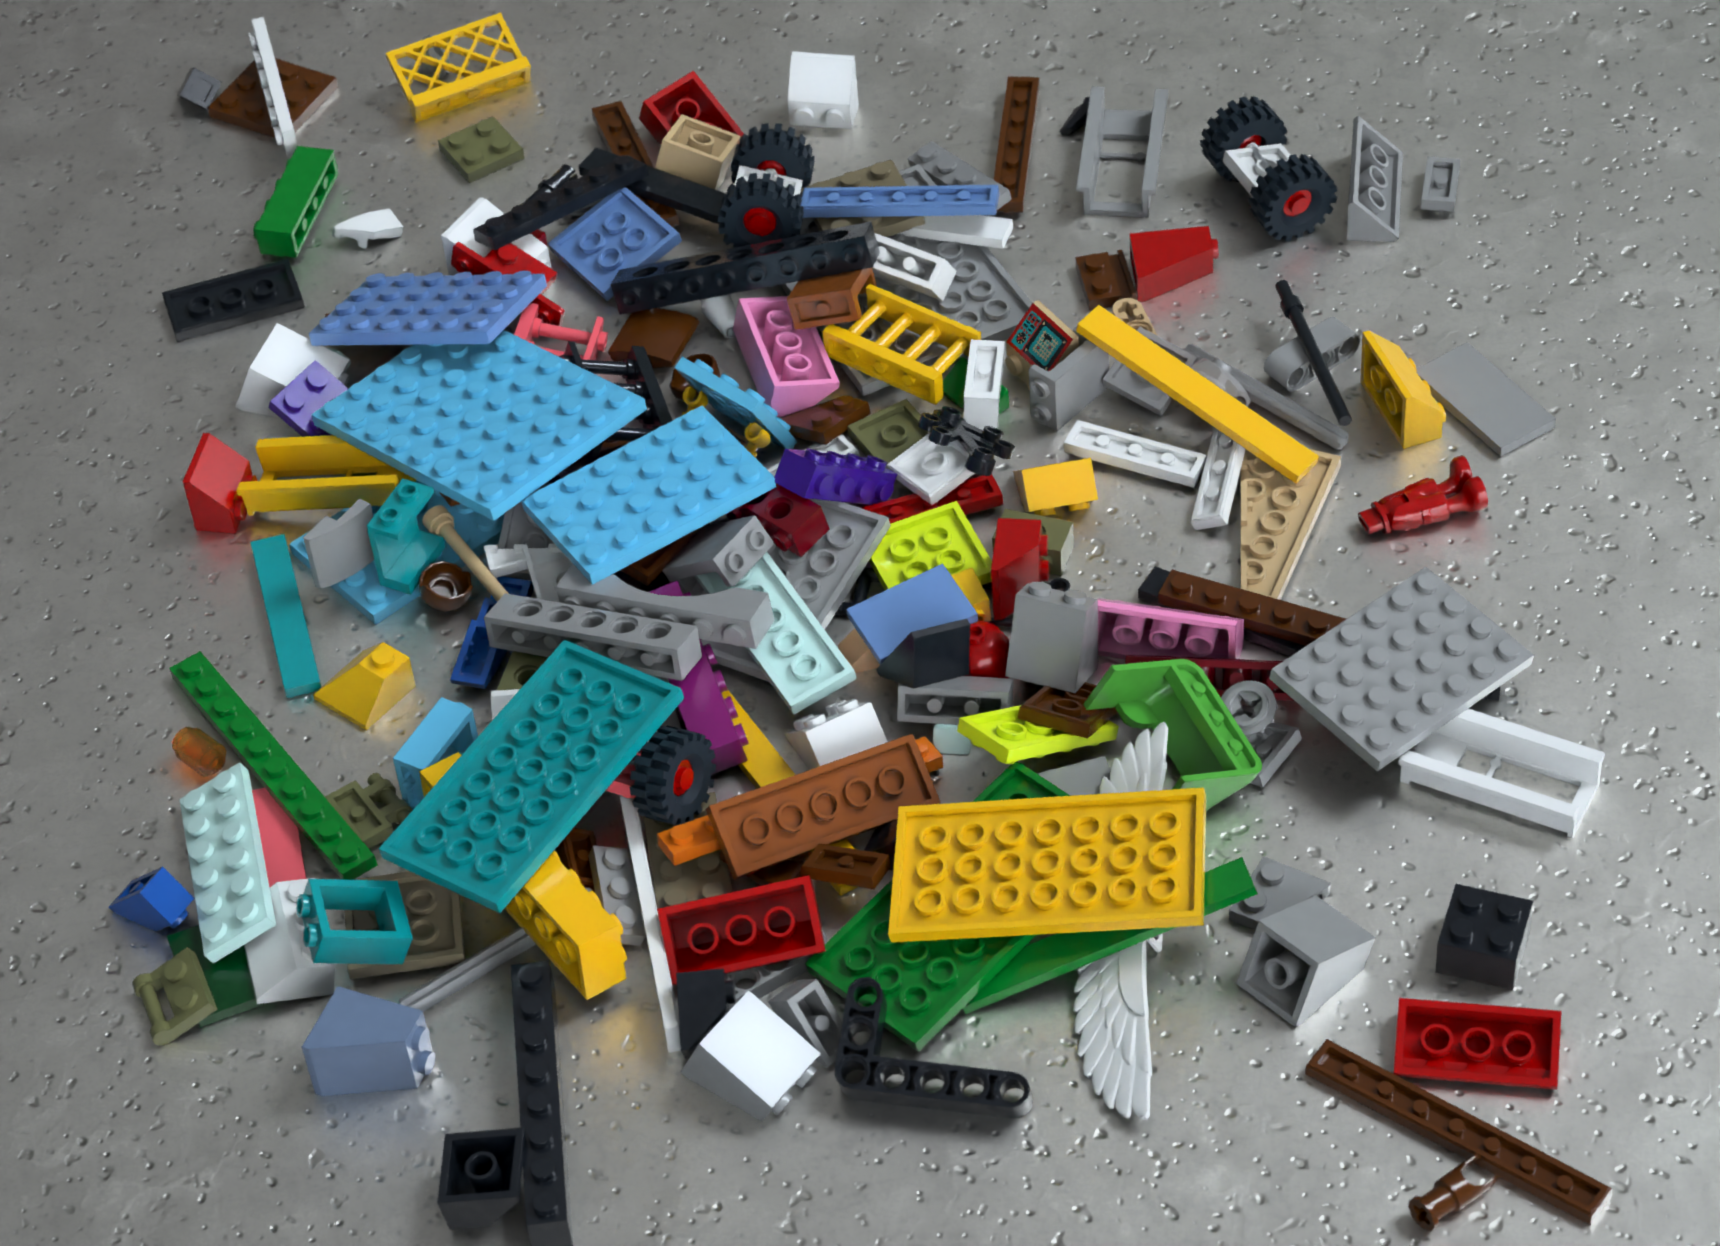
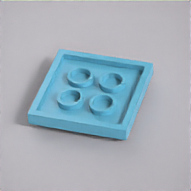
M681 357L674 367L698 393L703 391L707 395L708 403L715 410L745 427L752 422H756L770 434L771 442L783 449H793L798 442L789 432L791 426L777 417L778 412L765 404V398L754 390L748 388L746 392L738 388L740 385L734 379L723 373L719 378L712 374L714 370L709 365L699 359L693 363Z

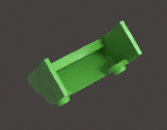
M1174 659L1111 665L1083 704L1086 710L1115 707L1122 721L1132 728H1152L1154 731L1160 723L1165 722L1168 726L1167 754L1181 774V777L1172 789L1204 787L1206 811L1251 783L1262 770V762L1210 680L1204 671L1190 660Z

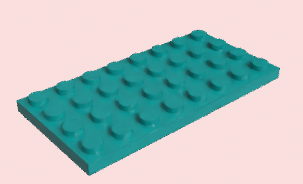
M563 640L379 847L382 858L501 913L683 701L682 689L572 642Z

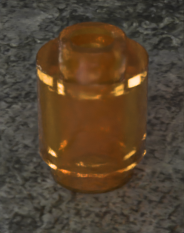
M185 727L173 739L172 749L175 751L176 757L201 776H211L223 768L226 761V748L201 729Z

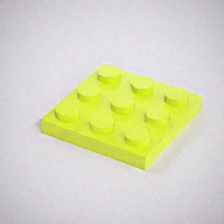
M957 501L891 523L889 530L869 560L884 590L892 588L942 563L950 575L973 568L981 585L992 582V560Z

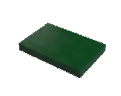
M199 925L166 936L173 956L187 947L196 953L217 1006L215 1012L199 1022L200 1028L267 1004L256 1003L244 945L217 962L212 963L204 956Z

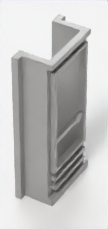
M1091 87L1076 192H1083L1084 215L1149 217L1151 195H1155L1168 89H1155L1153 110L1139 111L1105 109L1104 87ZM1103 139L1148 141L1147 154L1142 152L1137 154L1101 152ZM1100 158L1146 160L1142 185V204L1094 202Z

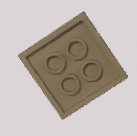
M890 159L860 170L847 172L823 182H816L804 188L907 185L894 162ZM924 216L813 218L819 231L872 222L874 233L884 237H889L925 224Z
M411 871L354 879L398 881L413 940L403 964H347L350 980L455 965L465 960L460 894ZM345 910V930L379 931L375 912L368 910Z

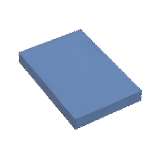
M943 563L846 609L847 617L880 665L910 632L966 618L970 624L978 621V613Z

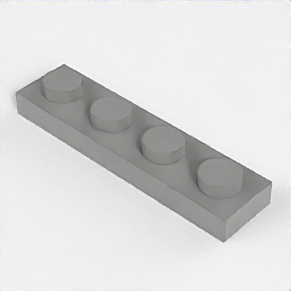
M933 141L921 147L916 153L907 158L910 167L920 164L937 186L998 185L1000 194L997 210L1012 200L1009 189Z

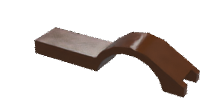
M819 843L807 860L799 862L787 860L746 876L760 885H767L809 875L812 880L874 890L890 869L891 864L889 854ZM721 850L719 852L721 861L727 864L724 854Z

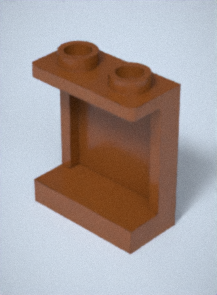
M872 267L798 281L787 297L795 330L858 321L862 316L857 298L858 294L866 293V287L869 284L877 287Z

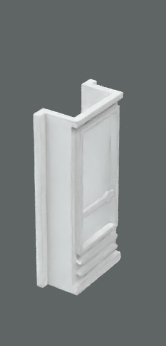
M1467 709L1419 742L1414 752L1408 750L1400 756V781L1407 784L1412 781L1568 833L1567 837L1573 839L1599 786L1601 765L1605 752ZM1466 750L1494 758L1490 761V769L1486 776L1458 767ZM1501 761L1580 787L1570 804L1492 777L1496 769L1501 768Z

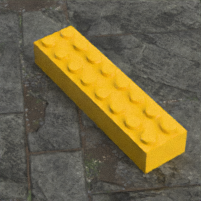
M459 752L419 771L424 797L461 756ZM554 850L504 909L524 929L528 936L582 996L588 1000L626 979L624 962L627 961V955L622 946L620 936L623 934V927L615 914H608L602 907L598 896L593 891L588 892L581 885L576 872L573 869L567 870Z

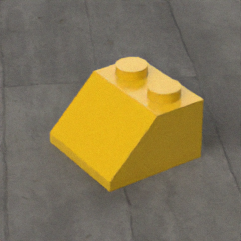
M1091 458L1013 471L1024 512L1034 511L1036 515L1049 516L1056 514L1055 507L1068 505L1070 512L1090 508L1089 501L1098 500Z

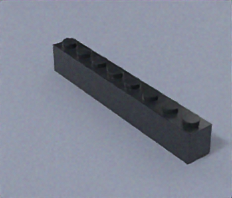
M550 960L511 965L520 1128L524 1127L526 1131L523 1158L526 1227L531 1246H573L556 992Z

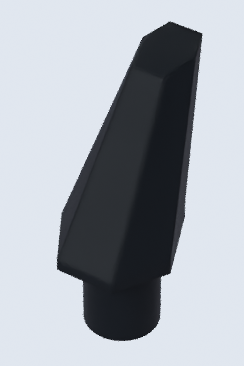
M1086 97L1083 103L1073 110L1060 129L1062 136H1068L1086 124L1090 97Z

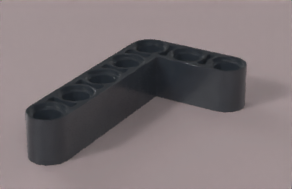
M861 977L854 980L849 986L835 1063V1077L843 1094L848 1098L1005 1118H1021L1031 1110L1033 1105L1032 1092L1027 1079L1021 1074L1009 1071L880 1057L887 1013V1000L883 990L875 979L869 977ZM865 994L877 996L876 1001L870 1006L863 1007L858 1005L859 999ZM859 1032L871 1034L870 1039L862 1045L851 1043L852 1038ZM853 1070L865 1072L864 1077L857 1083L850 1084L845 1081L846 1076ZM899 1074L904 1077L903 1083L896 1088L884 1086L886 1079L891 1075ZM932 1079H939L944 1082L943 1087L938 1092L928 1093L924 1091L926 1083ZM971 1084H980L984 1087L982 1093L974 1098L966 1097L963 1093L967 1086ZM1017 1088L1024 1092L1022 1098L1016 1102L1010 1103L1003 1099L1004 1094L1010 1089Z

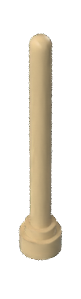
M442 505L430 508L423 516L422 522L425 528L431 534L444 537L446 542L497 602L505 593L509 594L454 529V518L450 512Z

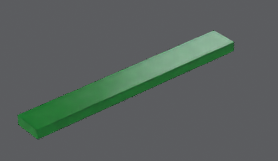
M1242 857L1205 872L1204 916L1258 894ZM1177 927L1054 934L1025 946L963 1010L965 1014L971 1013Z

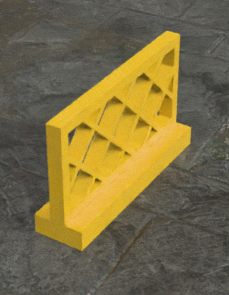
M501 13L386 53V59L411 107V115L415 123L530 82L531 65L527 57L522 56ZM498 25L501 31L498 40L482 35L486 28ZM465 36L474 41L470 50L454 45L456 39ZM479 42L494 47L490 58L475 53ZM436 46L444 49L445 52L441 60L425 55L427 50ZM499 49L512 53L515 60L504 63L495 60ZM450 52L466 57L461 68L446 63ZM407 56L415 59L416 63L411 71L400 67L396 60ZM471 59L486 64L484 71L479 73L466 69ZM422 62L437 67L433 78L417 73ZM442 69L458 75L456 80L451 83L439 81L438 77ZM413 80L429 85L425 92L413 95L410 86Z

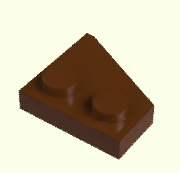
M845 395L780 419L791 426L789 432L793 437L826 445L847 431L848 425L867 417L871 412L868 401Z

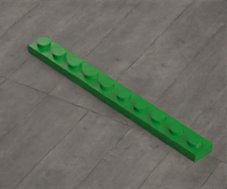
M201 651L169 668L175 682L263 787L266 788L340 879L354 880L378 866L375 855Z

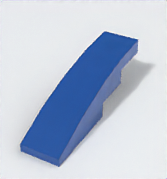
M504 576L497 578L509 594L531 598L534 590L532 581ZM492 595L490 598H484L477 620L471 619L450 678L452 684L486 689L508 650L490 647L484 616L497 603Z

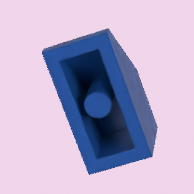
M160 867L132 880L110 904L109 908L114 913L157 932L168 926L172 929L177 927L188 916L189 912L186 908L195 898L164 867Z

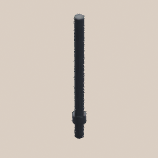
M1280 280L1276 283L1275 288L1281 299L1280 307L1284 316L1291 320L1339 425L1347 426L1352 422V417L1303 316V305L1299 297L1293 294L1288 282Z

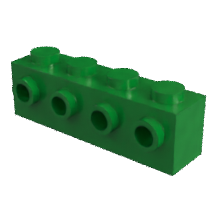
M297 146L292 158L287 160L286 169L281 179L277 180L272 197L266 201L260 220L254 224L253 236L258 242L260 254L298 257L339 175L334 150Z

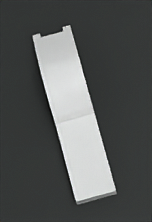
M971 340L964 390V419L967 423L983 430L984 426L998 429L999 400L1006 350L1005 341Z

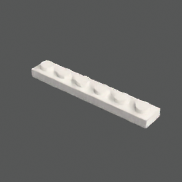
M264 17L251 19L254 32L248 34L261 85L264 88L266 104L269 107L272 126H275L273 129L277 146L284 144L287 157L293 156L297 148L296 137Z

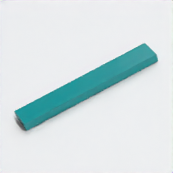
M285 534L252 541L250 543L286 697L291 698L318 691L321 688L320 678Z

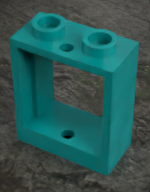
M308 879L304 893L300 894L297 898V916L302 918L304 923L303 941L305 947L310 948L313 963H404L413 937L398 881ZM326 910L374 911L379 931L330 930Z

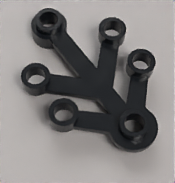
M943 406L941 410H934L933 414H921L918 426L930 432L928 439L931 442L941 446H948L950 442L958 440L969 453L965 467L971 472L990 476L996 463L994 455L1003 459H1011L1015 446L1010 442L1002 440L1004 433L1001 430L991 426H984L983 430L967 423L961 417L962 413L955 408Z

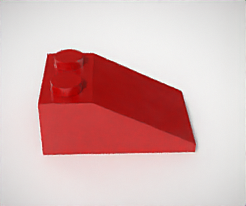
M694 70L643 102L639 115V120L660 145L681 114L741 137L744 134Z

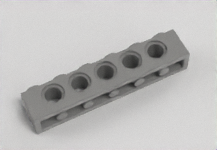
M506 593L484 616L489 645L494 648L549 657L563 640H567L648 675L680 681L686 677L702 657L698 628L689 624Z

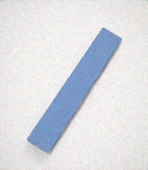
M998 185L804 188L801 206L804 207L803 218L996 215L1000 193Z

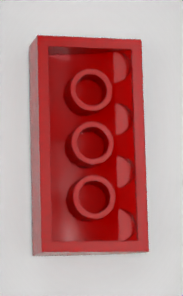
M1399 998L1394 1074L1399 1077L1557 1090L1562 1011Z

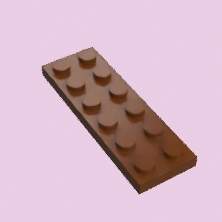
M912 733L709 805L705 810L732 877L735 880L812 852L819 843L831 845L898 819L899 806L940 804L941 801Z

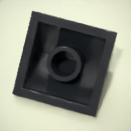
M966 618L910 632L876 671L881 677L913 689L969 675L970 623Z

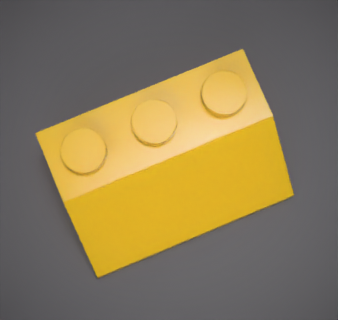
M1369 330L1362 332L1360 382L1402 448L1405 449L1442 438V424L1446 421L1445 410L1440 402L1436 403L1431 395L1427 381L1421 380L1417 374L1413 360L1406 357L1400 346Z

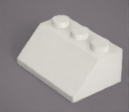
M308 879L277 882L270 887L276 926L244 945L257 1004L333 995L336 964L313 963L310 948L305 947L303 941V919L297 916V898L300 894L304 893Z

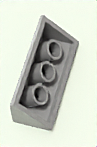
M1360 116L1355 117L1353 120L1347 240L1395 242L1399 239L1403 152Z

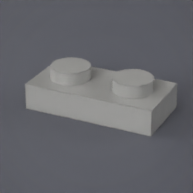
M1427 158L1421 209L1454 212L1461 159Z

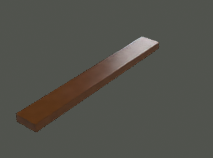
M1328 1039L1325 1040L1305 1066V1074L1458 1156L1467 1160L1479 1154L1480 1157L1474 1162L1475 1165L1589 1225L1593 1223L1611 1197V1187Z

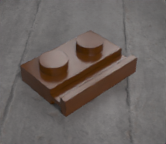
M1122 249L1117 250V254L1114 255L1103 252L1075 257L1076 270L1089 311L1098 305L1103 308L1113 307L1116 301L1123 298L1137 300V293Z

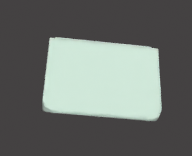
M934 725L933 745L941 754L968 755L970 753L971 740L957 732L958 725Z

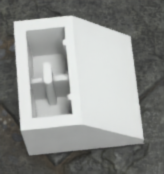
M844 699L835 702L825 708L827 711L825 715L824 713L817 716L811 714L793 722L795 728L785 733L787 740L809 770L888 742L871 702L858 703L857 699L847 702Z

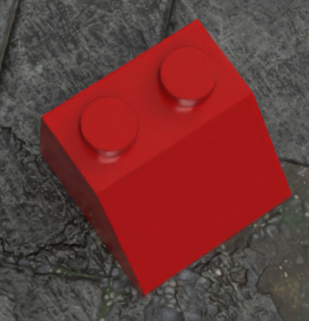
M210 433L202 434L183 479L184 489L197 531L236 534L241 520H245L247 515L244 500L236 492L240 482L257 481V477L252 474L249 460Z
M998 518L991 566L994 620L1001 621L1014 613L1016 594L1027 583L1048 582L1049 560H1043V556L1048 555V535H1042L1041 520Z

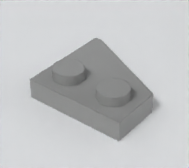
M1263 856L1251 875L1258 894L1232 904L1229 909V920L1256 930L1258 921L1315 895L1319 896L1322 900L1328 897L1331 891V883Z

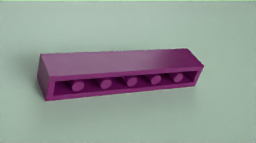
M678 581L650 591V593L657 595L691 596L690 591L682 593ZM699 639L702 653L700 660L682 681L669 678L668 680L670 684L682 689L684 699L678 707L687 730L705 735V739L710 740L712 743L710 749L714 750L715 758L711 760V763L716 764V772L711 773L713 775L748 761L743 746L748 745L749 742L741 723L735 726L732 719L739 716L731 696L723 698L722 692L727 691L728 688L721 671L713 672L711 667L718 664L710 643L703 646L702 639Z

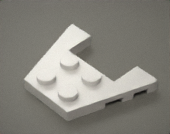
M514 544L513 549H498L497 545L483 546L490 572L495 578L528 569L537 599L559 602L556 586L572 562L555 544H548V548H528L527 544Z

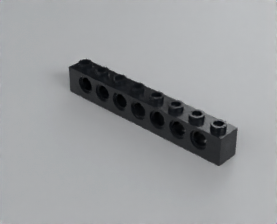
M866 222L621 269L610 285L619 314L622 315L871 268L874 266L880 251L872 222Z

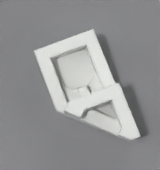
M390 209L364 213L335 225L332 236L337 239L343 237L353 238L358 242L359 247L366 249L369 239L401 237L404 226Z

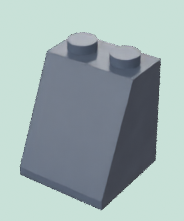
M337 986L302 1045L315 1094L331 1096L417 1089L424 1076L431 1073L436 1058L432 1050L429 1038L430 1031L426 1026L423 1011Z

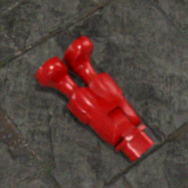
M1460 455L1453 458L1450 462L1449 477L1444 482L1436 484L1432 478L1417 481L1400 491L1380 499L1378 502H1372L1370 509L1358 513V518L1368 535L1378 531H1382L1384 534L1392 533L1391 530H1403L1405 532L1418 528L1419 525H1430L1448 520L1451 513L1463 511L1477 512L1486 509L1488 506V496L1479 476H1472L1465 456Z

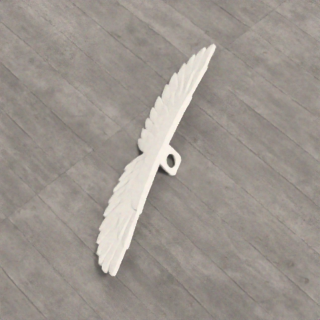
M1165 722L1160 723L1154 729L1152 735L1148 729L1141 732L1135 741V747L1131 742L1126 745L1121 762L1117 758L1113 761L1110 770V781L1107 777L1102 778L1099 788L1100 794L1163 790L1167 769L1166 752L1168 740V726ZM1163 933L1157 935L1156 938L1152 937L1147 940L1155 952L1162 951ZM1145 940L1077 968L1076 971L1080 976L1074 987V991L1078 994L1074 1003V1011L1077 1014L1074 1027L1076 1034H1081L1078 1044V1055L1080 1058H1084L1083 1071L1085 1077L1088 1079L1092 1078L1096 1095L1100 1096L1103 1092V1099L1110 1109H1113L1116 1104L1119 1114L1125 1118H1130L1133 1108L1134 1113L1142 1120H1147L1150 1116V1077L1152 1076Z

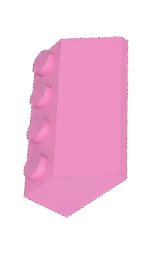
M788 296L739 298L733 331L758 394L765 398V404L778 412L777 417H785L813 407L839 388L840 382L817 328L811 327L795 330L787 302Z
M1098 599L1099 656L1125 659L1126 655L1134 654L1240 659L1244 644V619L1119 600Z

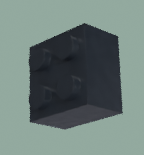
M1455 884L1437 943L1435 972L1513 990L1531 930L1533 900Z

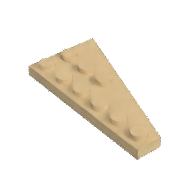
M1309 449L1319 456L1318 462L1296 484L1257 456L1245 450L1241 466V589L1281 600L1341 467V456Z

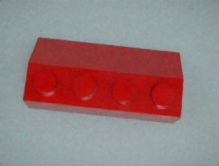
M809 875L657 909L673 986L677 985L676 973L724 969L725 973L729 974L826 952L814 886Z

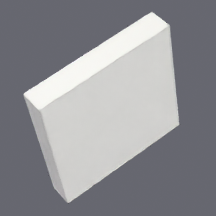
M929 433L888 463L886 467L897 473L896 480L933 505L975 473L965 467L969 453L958 440L950 442L948 446H941L928 439Z

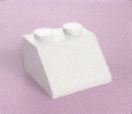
M792 52L787 100L790 125L852 129L859 106L855 56Z

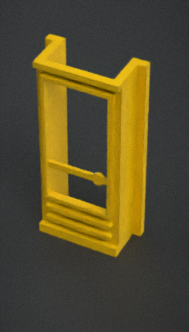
M334 435L258 439L255 446L264 471L260 481L240 482L236 492L238 496H242L248 515L254 516L255 511L273 512L350 508L358 499L370 503L371 506H382L402 478L416 482V479ZM356 473H377L371 476H352ZM346 474L345 477L277 480L278 477Z

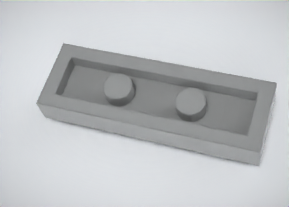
M593 845L588 856L595 894L607 913L615 914L623 927V934L620 935L621 943L623 945L641 946L645 938V932L629 849Z

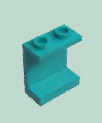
M402 478L367 524L381 586L411 595L419 583L421 572L431 563H434L445 549L444 537L419 530L417 515L434 494L433 487Z

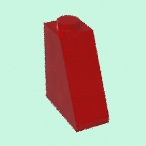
M1209 226L1129 233L1130 262L1137 300L1139 302H1146L1213 273V259L1219 258L1217 239H1211Z

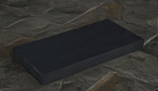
M289 259L162 292L177 342L305 308Z

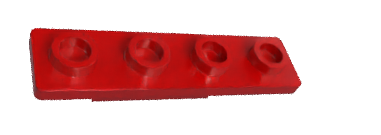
M460 242L453 246L451 265L459 273L471 272L472 275H484L493 271H499L501 274L530 271L531 274H545L547 287L531 303L539 305L538 318L543 319V323L562 326L565 310L542 295L556 281V271L512 243L497 250L492 249L485 257H482Z

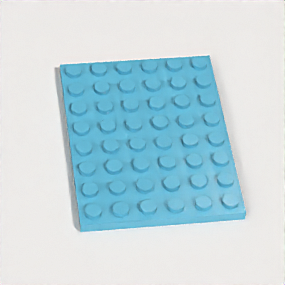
M503 330L490 344L412 345L386 364L379 366L373 373L358 383L353 384L341 395L327 402L322 408L312 414L314 425L348 442V444L421 483L433 487L434 490L494 521L646 411L647 407L643 397Z

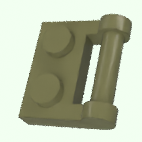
M188 947L153 972L141 974L132 982L135 994L141 997L152 1026L150 1035L156 1045L163 1046L171 1043L217 1010L198 957ZM163 987L174 1017L169 1021H166L156 994Z

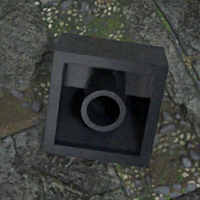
M524 1127L445 1134L437 1204L450 1230L490 1227L519 1202L526 1137Z

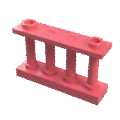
M530 303L522 311L514 335L534 345V338L539 339L540 336L587 345L585 354L580 355V358L584 360H596L599 351H605L608 340V332H603V317L597 316L591 333L543 323V319L538 318L539 305ZM540 347L559 357L564 355V351Z

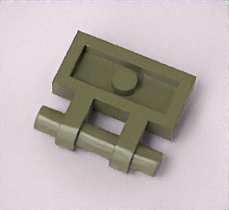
M373 773L368 777L367 782L370 786L364 789L355 780L325 796L369 849L385 841L394 832L391 824L394 822L401 824L412 811L406 800L399 799L395 794L396 788L388 779H383L379 773ZM375 803H384L386 806L379 809Z

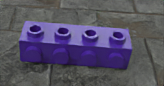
M785 448L774 476V482L807 499L873 505L887 501L891 497L897 473L885 468L887 462L870 455L866 458L851 453L841 455L833 451L822 453L809 448L806 451Z

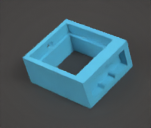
M441 697L393 757L402 799L406 800L412 810L424 798L419 771L457 752L462 755L478 737L473 709L461 702H453Z

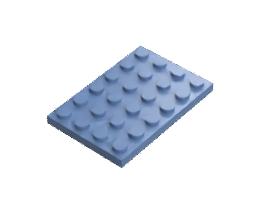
M493 271L484 275H472L471 272H461L456 275L444 276L440 272L430 273L426 276H414L413 273H403L398 276L386 277L383 273H377L368 276L366 281L360 287L353 290L347 299L335 306V310L327 317L321 319L319 324L309 333L312 346L490 344L547 287L545 274H531L530 271H520L514 274H501L499 271Z

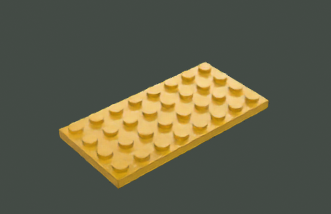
M1203 787L899 806L888 930L891 943L1204 926L1205 789Z

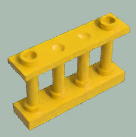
M869 284L866 287L868 310L848 330L834 324L828 325L823 330L824 347L829 358L937 405L944 397L942 374L961 354L969 356L971 340H981V332L887 290ZM879 317L893 323L875 342L861 337ZM906 329L921 335L903 354L888 349ZM933 342L948 347L932 366L916 361Z

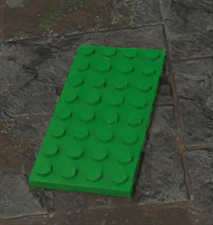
M1016 761L1001 773L973 802L1070 795ZM892 879L825 944L826 952L813 955L805 965L811 975L844 999H846L848 988L854 980L861 977L875 979L880 984L887 1000L884 1028L919 1052L1036 935L891 943L888 930ZM865 994L859 999L858 1005L863 1007L870 1006L876 1001L877 996Z

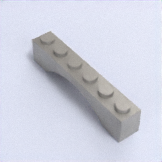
M573 563L556 586L560 603L694 625L698 628L699 639L753 649L758 647L774 622L770 598L767 592L738 587L698 596L657 595L628 585L614 574L592 585Z

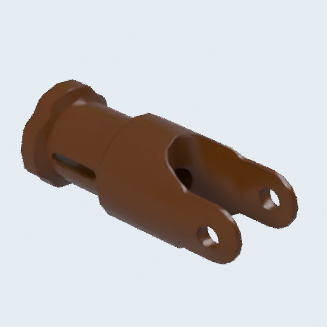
M1479 1154L1465 1160L1434 1182L1433 1189L1424 1196H1415L1409 1200L1408 1207L1411 1216L1421 1228L1428 1231L1434 1230L1438 1227L1440 1219L1450 1212L1457 1213L1496 1183L1497 1175L1483 1185L1477 1186L1470 1184L1463 1177L1461 1172L1470 1167L1480 1157Z

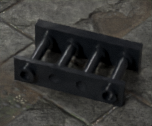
M568 341L564 355H560L561 358L594 374L621 375L627 384H614L645 399L647 410L633 419L638 420L644 429L622 427L606 440L632 442L673 421L644 346H631L627 359H624L623 362L581 359L575 342ZM603 442L589 451L591 457L599 456Z

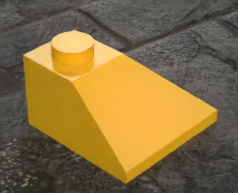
M381 642L358 654L313 694L314 699L367 731L416 687L410 658L388 644Z

